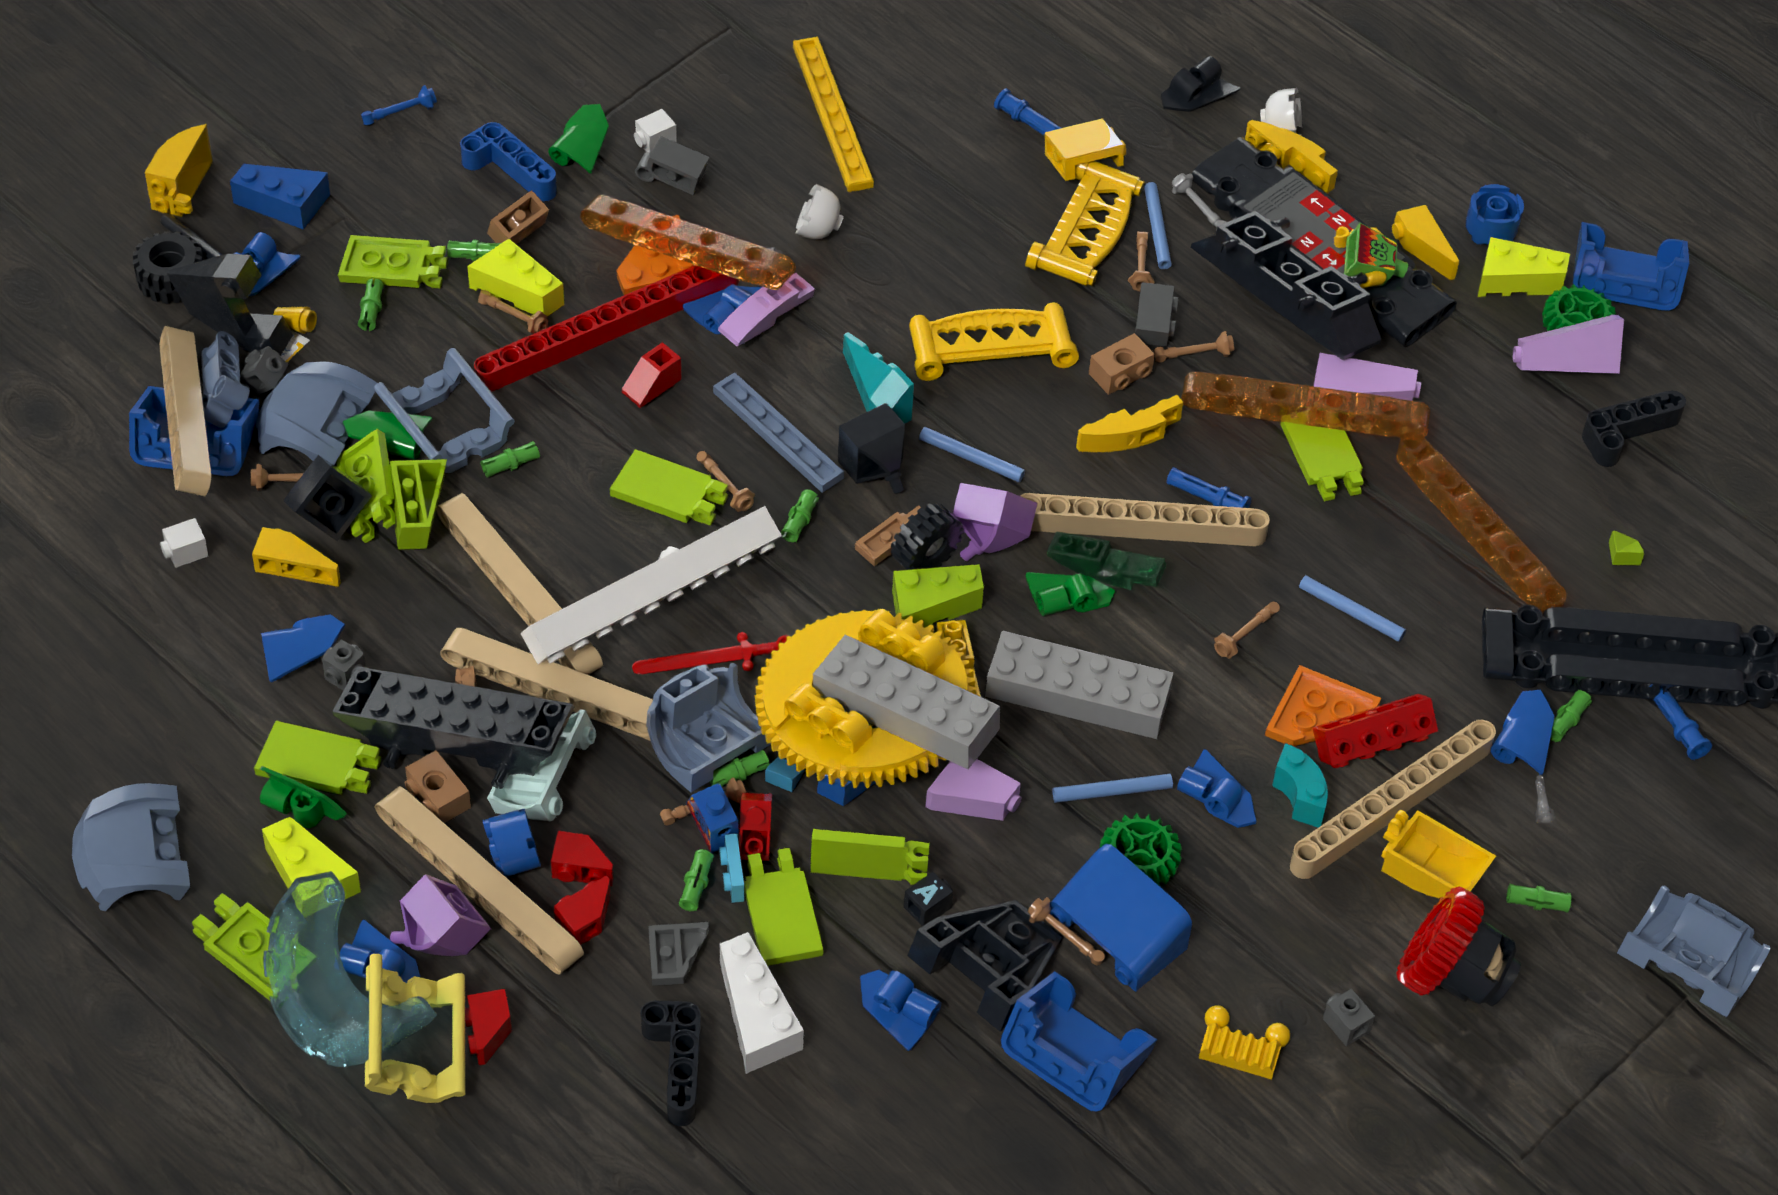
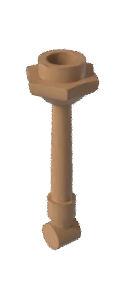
M1137 231L1136 240L1138 271L1136 270L1128 278V282L1133 290L1140 291L1142 282L1155 283L1150 272L1145 271L1148 232Z
M480 291L479 303L488 304L495 309L498 308L528 322V332L534 334L547 328L548 319H546L547 315L543 314V312L537 311L532 316H529L502 302L501 299L491 296L489 291Z
M1224 331L1214 343L1179 348L1170 347L1166 350L1163 347H1157L1154 349V354L1157 362H1163L1166 358H1177L1180 355L1217 349L1224 357H1228L1230 352L1234 351V342L1232 335L1227 336L1226 331Z
M700 451L697 454V460L720 482L728 485V490L733 494L730 506L737 512L748 510L754 503L753 498L755 494L748 488L738 490L718 468V464L705 451Z
M257 464L256 469H251V486H256L257 491H261L268 481L298 482L304 473L268 474L262 468V465Z
M1271 602L1266 605L1264 609L1260 610L1252 620L1232 637L1225 633L1215 637L1214 647L1216 652L1220 656L1229 659L1238 653L1236 642L1259 624L1267 621L1270 616L1277 613L1280 609L1279 604Z
M731 778L724 793L731 801L740 804L742 793H746L741 779L736 781L735 778ZM687 805L678 806L672 811L671 809H664L660 812L662 821L666 826L673 824L675 819H681L690 814Z
M1048 897L1043 901L1037 898L1027 911L1031 915L1029 922L1035 923L1046 920L1077 946L1080 952L1085 956H1089L1094 965H1101L1105 957L1104 953L1101 950H1095L1094 946L1088 941L1085 942L1050 914V899Z

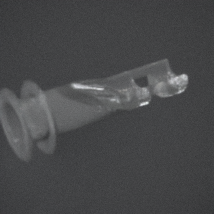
M1537 775V780H1535L1538 794L1537 811L1535 812L1536 822L1551 823L1555 819L1554 810L1549 808L1546 789L1543 785V776Z

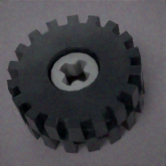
M927 504L925 509L921 507L917 510L915 516L912 514L908 517L909 521L901 525L900 533H896L894 536L896 541L891 543V554L906 570L939 568L942 566L941 562L947 561L951 557L949 554L952 551L955 552L958 548L956 544L961 542V534L964 533L963 524L942 504Z

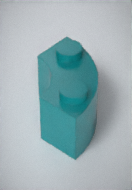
M1285 743L1276 766L1272 786L1282 791L1289 798L1293 808L1292 819L1319 828L1323 821L1328 798V789L1324 775L1318 765L1307 754Z

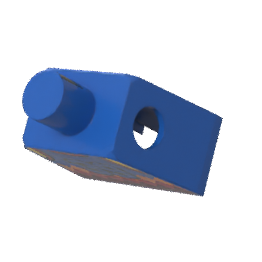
M719 783L691 795L686 805L710 853L718 851L719 847H725V835L737 834L739 841L737 816ZM726 829L725 833L718 834L721 830Z

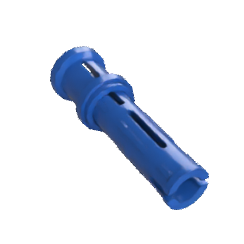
M1007 88L999 93L994 102L995 109H1002L1011 115V119L1015 122L1022 121L1044 136L1045 132L1061 129L1060 126L1030 108L1026 100H1020L1013 96Z
M1175 467L1171 469L1167 477V484L1212 503L1213 506L1250 508L1251 497H1242L1235 494L1227 486L1216 487Z
M1660 686V693L1654 698V702L1672 725L1675 739L1683 743L1687 749V756L1691 760L1705 756L1712 748L1711 741L1703 737L1699 731L1698 723L1686 716L1670 692L1667 691L1663 694L1662 686Z

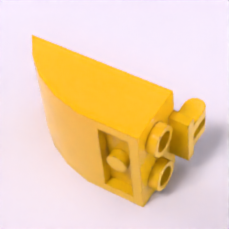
M207 124L191 127L179 132L168 139L155 153L145 171L152 210L182 217L183 213L190 214L193 211L191 199L213 162Z
M1399 810L1390 821L1387 831L1383 836L1389 843L1381 855L1384 858L1381 871L1413 890L1436 898L1444 897L1446 892L1459 886L1471 892L1496 855L1418 810L1410 820L1405 811Z

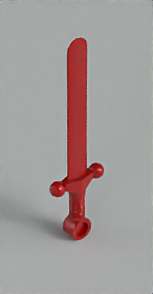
M740 632L737 635V640L741 645L639 660L633 663L632 670L636 674H648L743 659L742 668L749 672L754 667L751 661L754 656L771 654L773 650L778 651V644L785 643L788 635L780 636L777 641L771 643L750 644L747 641V633Z

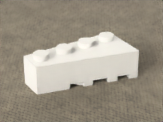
M747 932L720 943V966L731 1005V1013L737 1030L746 1074L803 1050L804 1030L750 934Z

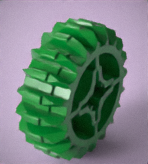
M1574 284L1569 289L1562 286L1560 291L1554 290L1553 294L1545 302L1542 312L1543 327L1547 328V331L1615 315L1616 312L1615 307L1611 304V300L1605 299L1604 293L1597 294L1595 288L1588 290L1584 285L1581 288H1577Z
M1136 813L1133 819L1124 815L1121 822L1114 820L1111 828L1107 827L1104 837L1100 841V847L1104 844H1110L1117 849L1121 844L1124 847V856L1158 886L1160 882L1167 884L1170 877H1174L1177 873L1178 865L1181 863L1182 847L1178 843L1177 833H1171V825L1162 826L1161 818L1152 821L1150 814L1145 819L1140 818L1138 813ZM1160 848L1164 855L1161 860L1157 857L1156 849Z

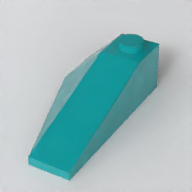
M849 332L845 333L843 354L866 412L887 403L904 424L911 421L914 383L894 363L887 365L883 362L881 354L878 352L871 354L865 343Z

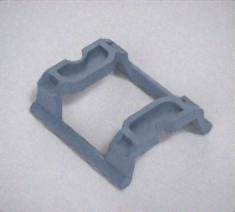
M455 348L447 351L443 369L424 378V385L420 388L407 386L391 394L382 382L374 386L375 392L430 460L447 459L445 473H452L468 465L467 458L471 455L484 457L499 450L507 441L509 427L515 422ZM464 376L489 406L490 426L485 429L476 428L446 442L441 450L437 451L408 414L420 413L446 400L456 386L460 384L461 377Z

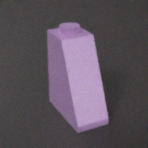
M976 759L969 770L950 761L928 788L926 808L934 811L1003 821L1009 812L1013 813L1016 811L1022 797L1019 796L1021 783Z

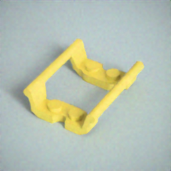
M371 954L370 965L366 967V991H369V1059L365 1062V1087L372 1092L392 1095L400 1088L405 1092L407 1099L424 1103H440L454 1096H464L465 975L457 973L438 981L414 976L405 983L398 976V972L382 969L381 954ZM382 1003L411 1011L452 1005V1065L436 1076L418 1065L395 1060L382 1061Z

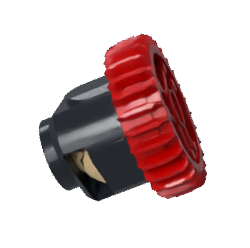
M1459 886L1446 892L1445 896L1440 898L1437 905L1433 906L1430 913H1427V917L1421 922L1417 931L1414 932L1413 938L1408 942V947L1403 951L1404 955L1400 959L1396 974L1398 981L1402 985L1419 995L1429 994L1438 985L1463 1002L1469 1000L1477 1004L1486 1003L1489 1006H1494L1512 986L1519 973L1521 962L1514 958L1517 951L1515 941L1481 919L1485 909L1483 901L1469 890Z

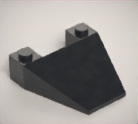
M224 254L175 268L167 273L189 314L217 332L224 331L235 338L238 346L247 352L259 351L269 346L281 356L293 337L282 315L250 314L243 299H247L261 277L251 255Z
M1017 900L933 919L917 930L907 956L930 975L944 965L951 963L985 991L977 1013L998 1031H1002L1007 1025L1017 999L1038 984L1062 936L1043 921L1029 922L1031 915L1027 912L1028 909Z

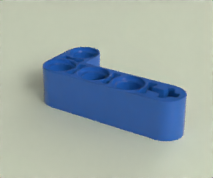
M496 122L487 123L461 140V158L464 168L478 170L493 161L528 192L532 190L541 201H549L556 196L555 170L503 125Z

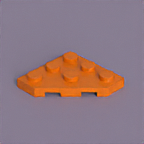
M679 215L653 220L618 267L617 279L624 295L699 264Z
M1299 665L1266 728L1265 736L1292 746L1313 742L1315 737L1312 727L1378 707L1381 698Z

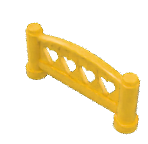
M1096 161L1075 166V178L1081 181L1046 247L1035 241L1029 250L1025 267L1033 270L1040 268L1082 285L1093 286L1098 271L1094 270V268L1106 258L1117 244L1129 217L1132 196H1140L1144 186V181H1141L1139 177ZM1116 193L1119 197L1114 199V205H1108L1098 194ZM1106 210L1109 212V215L1105 216L1106 222L1099 223L1088 211ZM1097 228L1100 232L1095 235L1096 240L1090 241L1086 239L1079 229ZM1088 246L1091 250L1086 252L1087 258L1080 259L1069 247Z
M1055 302L1047 304L1044 311L986 309L960 313L935 321H929L924 315H915L911 318L909 324L916 354L914 364L916 375L919 379L931 381L940 377L943 373L942 364L1050 354L1054 366L1067 368L1074 365L1079 359L1077 347L1071 341L1063 308ZM1038 324L1041 326L1035 337H1030L1019 328L1021 325L1030 326ZM1007 326L1014 329L1008 340H1004L992 330L996 327L1003 329ZM984 329L987 331L981 342H976L965 333L967 330L976 331ZM956 331L960 333L954 345H950L938 335L942 332L949 334Z

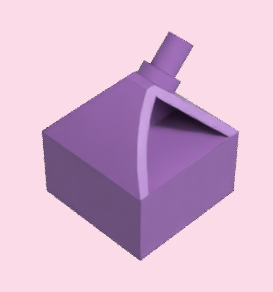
M960 483L953 515L963 524L964 532L971 539L969 546L960 552L961 557L968 561L976 554L981 555L983 552L993 553L1028 538L1037 503L1008 491Z
M425 874L400 900L405 930L393 931L390 935V940L394 944H404L406 947L427 954L458 956L466 955L491 928L458 886Z

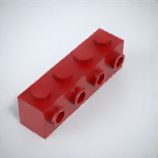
M1415 694L1312 727L1320 761L1331 765L1333 768L1344 767L1349 764V760L1355 758L1368 759L1374 757L1376 751L1399 749L1402 747V743L1410 740L1412 742L1424 741L1429 738V734L1438 732L1431 697L1421 694Z

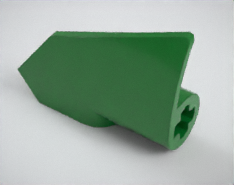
M583 105L565 125L563 135L548 151L555 163L565 166L573 159L588 173H592L609 129L601 105Z
M366 411L343 421L347 435L350 438L361 440L374 430L379 429L385 433L387 451L390 454L411 460H417L420 455L421 448L392 412ZM408 414L422 432L432 421L430 416Z
M1026 573L1027 584L1042 616L1073 608L1077 612H1087L1110 606L1115 595L1114 589L1083 574Z
M261 766L260 770L265 771L270 778L261 791L260 803L283 814H288L292 810L294 820L303 828L316 826L324 816L333 820H339L347 814L325 794Z

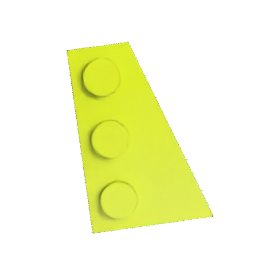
M1490 237L1477 297H1486V293H1502V296H1511L1512 292H1527V295H1551L1554 290L1560 291L1566 277L1570 254Z
M507 239L468 265L470 289L489 291L491 296L513 302L514 307L531 314L541 311L549 316L564 306L563 283L510 239Z
M291 817L262 829L265 849L304 918L361 892L358 872Z

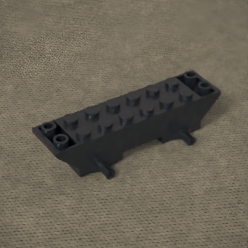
M1253 211L1217 226L1215 234L1191 244V248L1203 258L1207 259L1219 268L1220 271L1230 276L1239 285L1257 296L1258 299L1265 302L1278 314L1284 316L1297 328L1307 333L1340 359H1348L1381 343V337L1368 304L1370 293L1360 287L1361 284L1367 282L1366 274L1360 272L1354 276H1347L1332 266L1323 270L1291 248L1293 238L1283 231V229L1290 227V220L1287 217L1271 221Z
M356 666L332 713L335 717L368 738L371 746L388 750L389 752L383 761V765L389 769L390 767L391 769L395 768L400 755L416 754L426 756L428 750H437V752L475 758L479 766L496 770L497 772L491 784L497 789L498 787L502 789L510 774L535 775L540 762L552 755L574 710V705Z

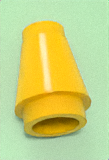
M277 307L274 311V315H282L290 329L302 334L312 332L316 326V312L309 307Z

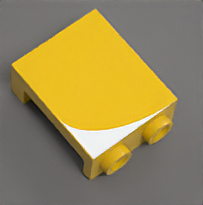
M1103 118L1045 132V155L1065 181L1075 179V165L1110 157L1118 167L1124 165V156L1126 155L1125 143L1116 136L1114 129L1109 127Z

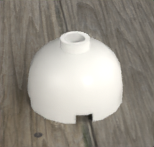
M1283 89L1273 93L1266 102V108L1261 109V122L1296 133L1297 126L1302 127L1300 98L1294 97V94L1298 93V89Z
M816 184L809 193L813 196L812 200L805 201L796 225L798 230L795 232L802 237L812 240L823 239L829 236L833 229L838 231L843 220V215L839 214L841 206L837 196L827 188Z

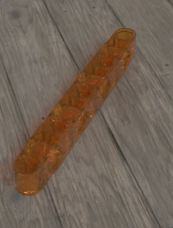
M597 195L580 212L582 222L590 229L772 290H779L796 272L795 263L784 254L605 195Z
M1190 372L1185 376L1181 396L1183 404L1192 409L1410 439L1424 438L1428 433L1430 408L1422 402L1226 374Z
M1408 431L1402 434L1396 454L1398 464L1519 598L1528 605L1539 608L1542 614L1551 607H1564L1567 598L1565 589L1454 467L1420 433Z

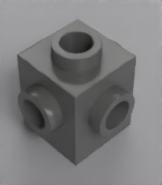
M269 346L259 351L253 350L245 359L247 364L240 373V379L257 395H260L276 387L285 377L283 373L289 364L281 358L277 351Z
M342 639L334 647L327 649L322 658L325 680L343 691L356 666L366 667L364 652L358 646L350 645Z

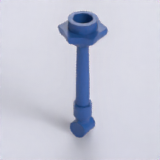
M424 85L417 98L383 109L379 108L373 110V112L365 111L361 116L364 125H370L374 123V120L383 119L384 116L418 104L425 106L427 109H432L433 104L437 103L433 89H427L426 85Z

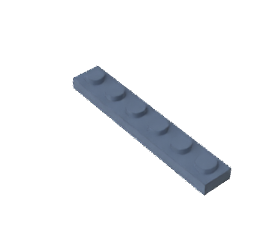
M735 372L713 386V393L822 493L844 479V471Z

